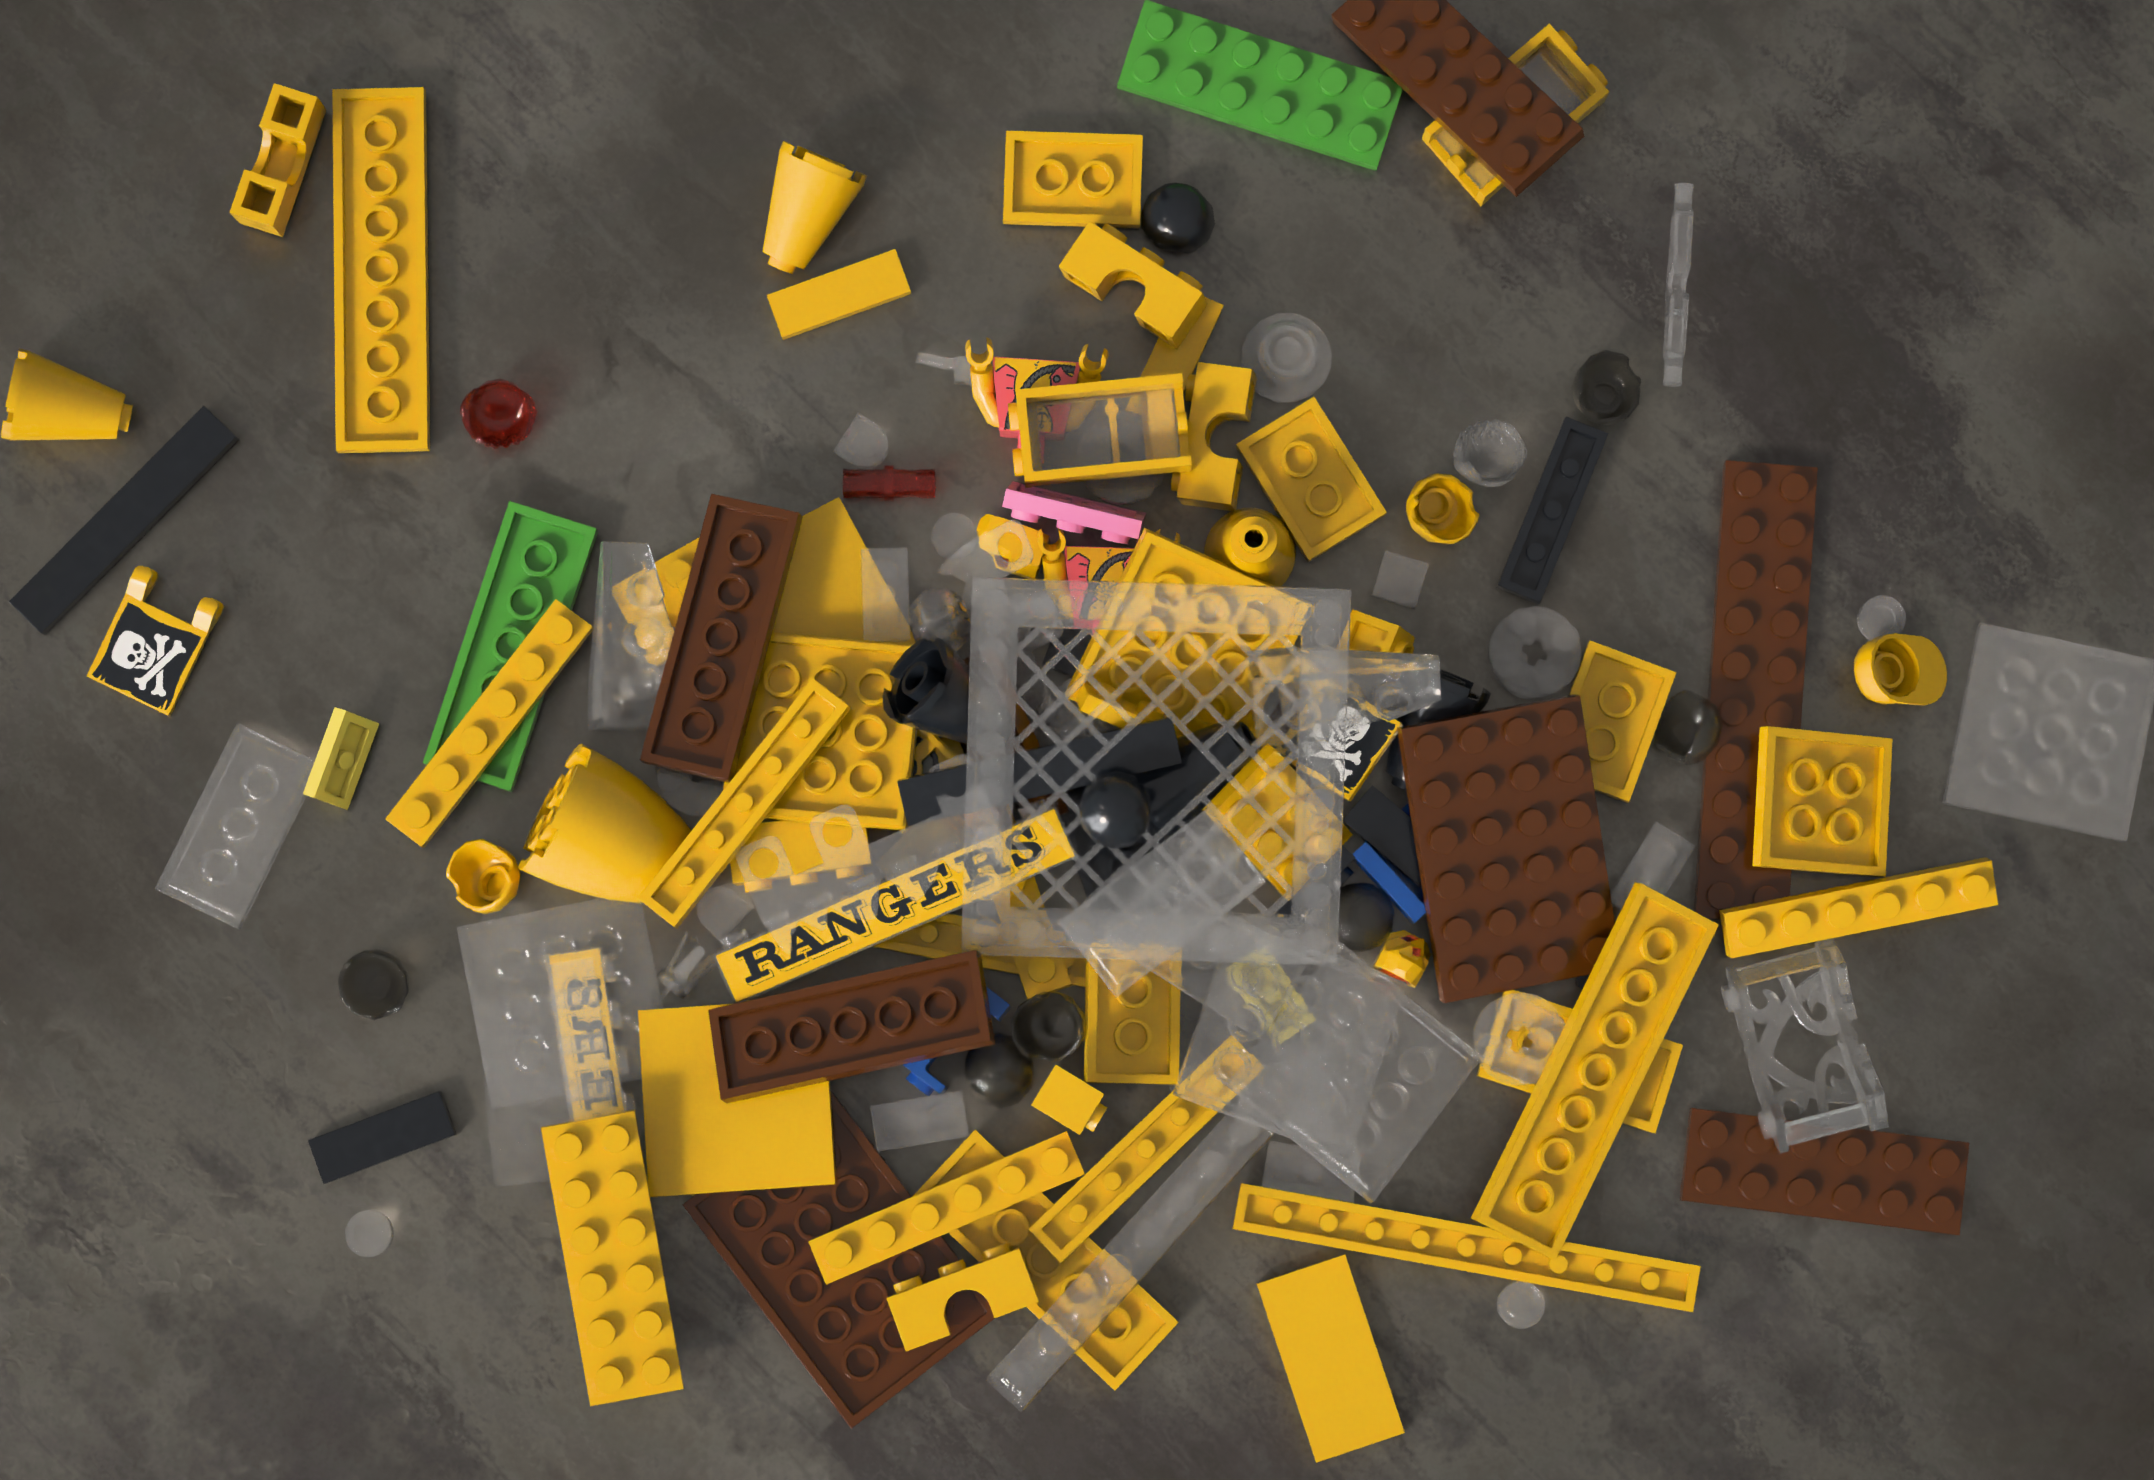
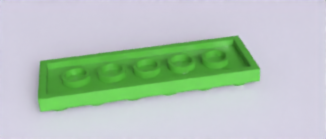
M1149 0L1144 1L1117 83V89L1377 171L1403 90L1391 77Z
M509 501L423 760L425 765L430 762L554 600L557 599L571 611L573 610L598 534L597 528ZM545 693L477 781L513 792Z

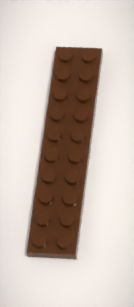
M1726 460L1723 465L1694 912L1709 920H1721L1719 910L1790 896L1792 870L1752 866L1760 727L1766 726L1801 729L1818 467Z

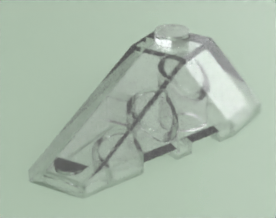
M603 541L600 545L588 679V730L647 731L675 627H672L663 600L665 595L648 543Z
M1307 647L1247 651L1249 693L1254 737L1256 740V754L1268 743L1282 757L1305 755L1318 750V743L1342 734L1344 738H1348L1358 734V728L1381 719L1391 721L1441 701L1440 660L1438 655Z

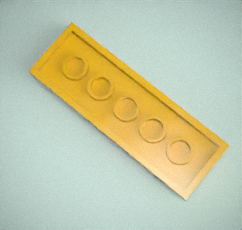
M635 1110L542 1126L541 1132L590 1406L684 1389Z
M975 1129L913 1196L1005 1157ZM1043 1193L949 1232L978 1262L984 1261L981 1252L1008 1242L1010 1250L1020 1247L1039 1298V1302L1029 1305L1027 1308L1073 1352L1081 1346L1075 1354L1114 1391L1179 1323L1139 1284L1133 1289L1137 1282L1090 1237L1060 1264L1028 1230L1054 1205Z

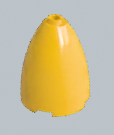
M579 744L566 760L564 767L569 769L567 774H561L553 789H549L523 846V849L531 852L526 860L522 858L518 868L551 884L581 894L608 900L643 903L638 899L639 896L692 830L682 817L640 778L615 761L583 744Z

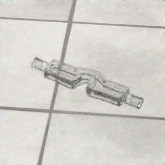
M1677 183L1674 185V209L1671 217L1669 261L1665 292L1663 359H1665L1663 385L1669 387L1682 386L1683 357L1686 350L1689 293H1686V283L1691 268L1694 210H1692L1694 185L1690 183Z

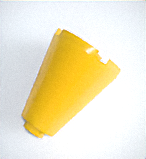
M783 141L779 149L762 252L770 255L767 264L793 274L795 267L801 269L807 267L863 188L867 176L856 171L852 179L854 171L844 168L845 165L800 146H797L793 154L795 146L787 141Z
M19 348L5 407H7L8 416L7 420H3L1 439L10 441L117 439L119 430L128 432L133 405L125 404L126 394L34 352Z
M1241 508L1227 513L1213 525L1205 542L1204 554L1246 575L1261 579L1280 588L1287 581L1293 570L1296 549L1292 535L1282 520L1276 515L1259 508ZM1245 541H1254L1260 546L1252 548Z

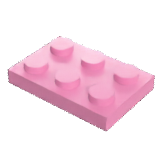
M1014 481L1007 487L1002 507L1012 509L1011 517L1019 520L1038 523V519L1043 516L1057 520L1056 527L1075 533H1083L1086 527L1102 530V539L1121 544H1128L1130 538L1139 539L1146 516L1145 512L1035 486L1025 488V484Z

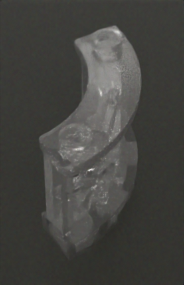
M1833 938L1815 942V948L1740 968H1736L1735 965L1725 967L1728 984L1721 986L1723 1001L1728 1013L1734 1011L1750 1074L1762 1111L1758 1112L1762 1134L1765 1139H1774L1779 1153L1788 1152L1790 1145L1867 1125L1871 1132L1889 1127L1884 1090L1873 1067L1866 1044L1859 1045L1857 1040L1858 1034L1854 1030L1852 1020L1858 1019L1851 993L1847 966ZM1819 968L1818 972L1805 979L1796 988L1794 987L1789 977L1790 975ZM1779 979L1786 998L1781 1003L1775 992L1764 989L1762 993L1767 998V1005L1762 1009L1756 1008L1750 1000L1748 986ZM1807 1000V1005L1811 1012L1815 1004H1823L1827 1009L1826 1019L1823 1021L1813 1020L1802 1004ZM1793 1013L1807 1030L1818 1035L1836 1036L1838 1045L1827 1051L1817 1064L1814 1077L1815 1082L1795 1074L1773 1057L1779 1036ZM1753 1023L1767 1024L1759 1043ZM1832 1063L1841 1065L1845 1070V1077L1838 1079L1832 1075L1830 1077L1832 1086H1827L1825 1076L1828 1065ZM1768 1075L1781 1085L1785 1086L1784 1088L1779 1090L1776 1093V1095L1774 1094ZM1809 1098L1817 1100L1819 1114L1790 1122L1786 1120L1783 1113L1785 1102L1792 1101L1799 1106L1798 1115H1801L1808 1107ZM1828 1102L1855 1105L1829 1111Z

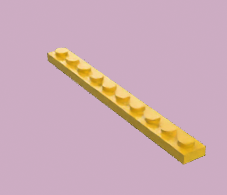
M1240 1183L1232 1229L1688 1312H1693L1701 1268L1698 1265L1571 1242H1564L1555 1261L1488 1227Z

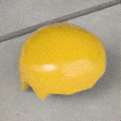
M1435 473L1417 481L1406 502V512L1411 528L1424 540L1434 543L1455 544L1469 537L1479 520V513L1476 512L1473 505V491L1451 474Z
M485 839L466 841L453 852L446 869V877L453 883L456 889V899L465 907L482 914L500 911L517 895L521 874L518 863L510 851Z

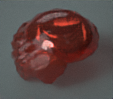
M495 379L486 381L478 388H474L462 401L460 413L466 430L477 444H484L485 447L491 446L497 449L500 446L508 448L511 445H519L521 441H524L533 429L537 409L532 397L513 382Z

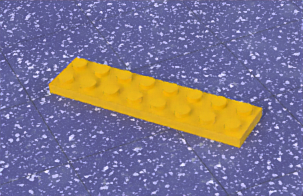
M424 87L332 89L336 451L338 453L430 451L426 90Z
M1634 883L1471 1219L1556 1261L1719 924L1642 883Z

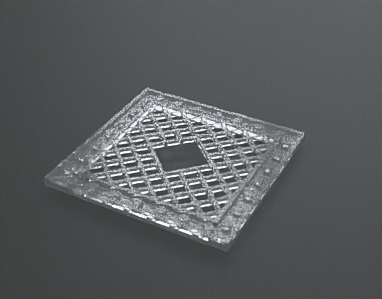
M972 577L961 953L977 950L981 955L1337 965L1351 589ZM1018 627L1035 628L1018 644ZM1048 628L1082 630L1064 646ZM1095 629L1130 631L1111 647ZM1143 631L1176 633L1164 645L1158 648ZM1042 632L1059 652L1040 669L1023 649ZM1189 632L1224 634L1205 650ZM1090 634L1106 653L1087 670L1070 650L1086 635ZM1237 634H1269L1270 636L1258 648L1252 651ZM1135 635L1154 653L1136 671L1117 653ZM1284 635H1301L1300 652ZM1184 636L1201 655L1181 673L1164 654ZM1229 638H1232L1248 657L1228 674L1211 655ZM1278 639L1295 658L1275 675L1259 656ZM1018 655L1035 674L1016 691ZM1065 656L1082 676L1063 693L1049 679L1046 673ZM1113 658L1129 677L1109 694L1093 675ZM1160 659L1177 678L1157 696L1140 676ZM1207 661L1221 675L1223 680L1204 697L1187 678ZM1254 662L1271 681L1251 698L1234 679ZM1300 664L1298 700L1281 681ZM1041 679L1058 698L1038 715L1023 700L1022 696ZM1088 680L1105 700L1085 717L1068 698ZM1135 682L1152 701L1132 718L1116 699ZM1182 683L1199 703L1180 720L1163 700ZM1230 685L1246 704L1226 721L1210 702ZM1277 686L1294 705L1276 722H1273L1257 703ZM1017 703L1033 719V722L1015 738ZM1064 704L1077 717L1080 723L1061 740L1044 721L1058 707ZM1109 705L1128 723L1110 741L1091 723ZM1158 706L1215 766L1220 774L1154 836L1146 830V833L1142 836L1147 842L1129 859L1119 848H1109L1123 865L1107 880L1103 881L1087 862L1105 846L1096 844L1081 857L1064 840L1081 824L1080 807L1070 798L1066 791L1084 774L1092 782L1096 776L1090 769ZM1205 707L1222 727L1202 744L1185 725ZM1253 709L1269 728L1249 745L1233 726ZM1298 711L1296 746L1280 727ZM1039 726L1056 746L1037 763L1020 743ZM1087 728L1103 747L1084 764L1067 745ZM1228 732L1241 745L1244 751L1225 768L1208 749ZM1275 733L1292 752L1272 769L1259 756L1256 750ZM1015 749L1032 768L1013 785ZM1062 750L1079 770L1060 787L1043 767ZM1251 756L1267 775L1248 792L1231 773ZM1296 759V787L1294 793L1278 775ZM1038 773L1055 792L1035 809L1019 790ZM1227 779L1243 798L1227 813L1223 814L1207 796L1221 782ZM1274 780L1290 799L1270 816L1254 797ZM1014 796L1031 815L1012 832ZM1059 798L1078 815L1060 833L1042 816ZM1202 801L1219 820L1199 837L1186 824L1183 818ZM1249 803L1264 818L1265 822L1246 839L1229 820ZM1295 805L1293 840L1277 821ZM1036 820L1054 839L1034 856L1017 837ZM1178 824L1194 843L1175 860L1158 841ZM1225 826L1239 840L1241 845L1224 861H1221L1205 843ZM1272 827L1288 846L1269 863L1252 844ZM1013 844L1029 862L1011 878V849ZM1059 844L1076 863L1057 880L1040 861ZM1154 847L1170 866L1151 883L1134 864ZM1200 848L1217 867L1198 884L1181 865ZM1248 850L1264 868L1244 885L1228 867L1242 853ZM1293 852L1291 886L1275 868ZM1035 867L1052 886L1033 903L1016 883ZM1082 868L1099 887L1080 904L1063 885ZM1129 869L1146 888L1126 905L1110 886ZM1176 871L1191 886L1192 890L1179 903L1173 906L1157 888ZM1223 872L1240 891L1220 908L1204 889ZM1270 873L1287 892L1267 909L1251 890ZM1010 890L1027 907H1010ZM1058 891L1074 909L1039 907ZM1105 892L1121 910L1087 908ZM1152 894L1168 911H1141L1134 909ZM1199 895L1215 913L1180 911ZM1246 896L1262 914L1228 912ZM1291 899V915L1275 914Z

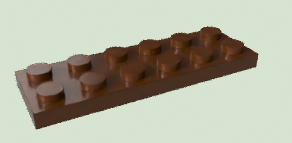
M1347 0L1331 14L1333 23L1516 197L1585 137L1583 128L1447 0Z
M711 494L640 756V761L644 764L730 783L733 779L803 518L799 512Z
M977 950L708 1010L720 1099L725 1103L995 1044L981 953Z
M1690 1108L1680 1200L1960 1235L1970 1143Z

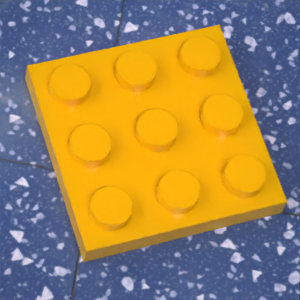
M1771 726L1760 727L1752 866L1886 877L1893 739Z

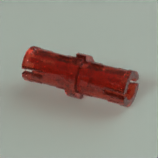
M885 465L884 469L873 470L843 469V498L873 497L884 498L885 502H894V498H935L936 496L935 469H894V465Z

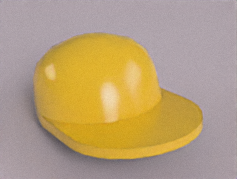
M1894 633L1875 637L1858 650L1854 659L1855 680L1861 693L1868 700L1879 704L1898 703L1922 706L1932 704L1942 696L1946 687L1947 669L1944 658L1938 647L1932 641L1922 636Z

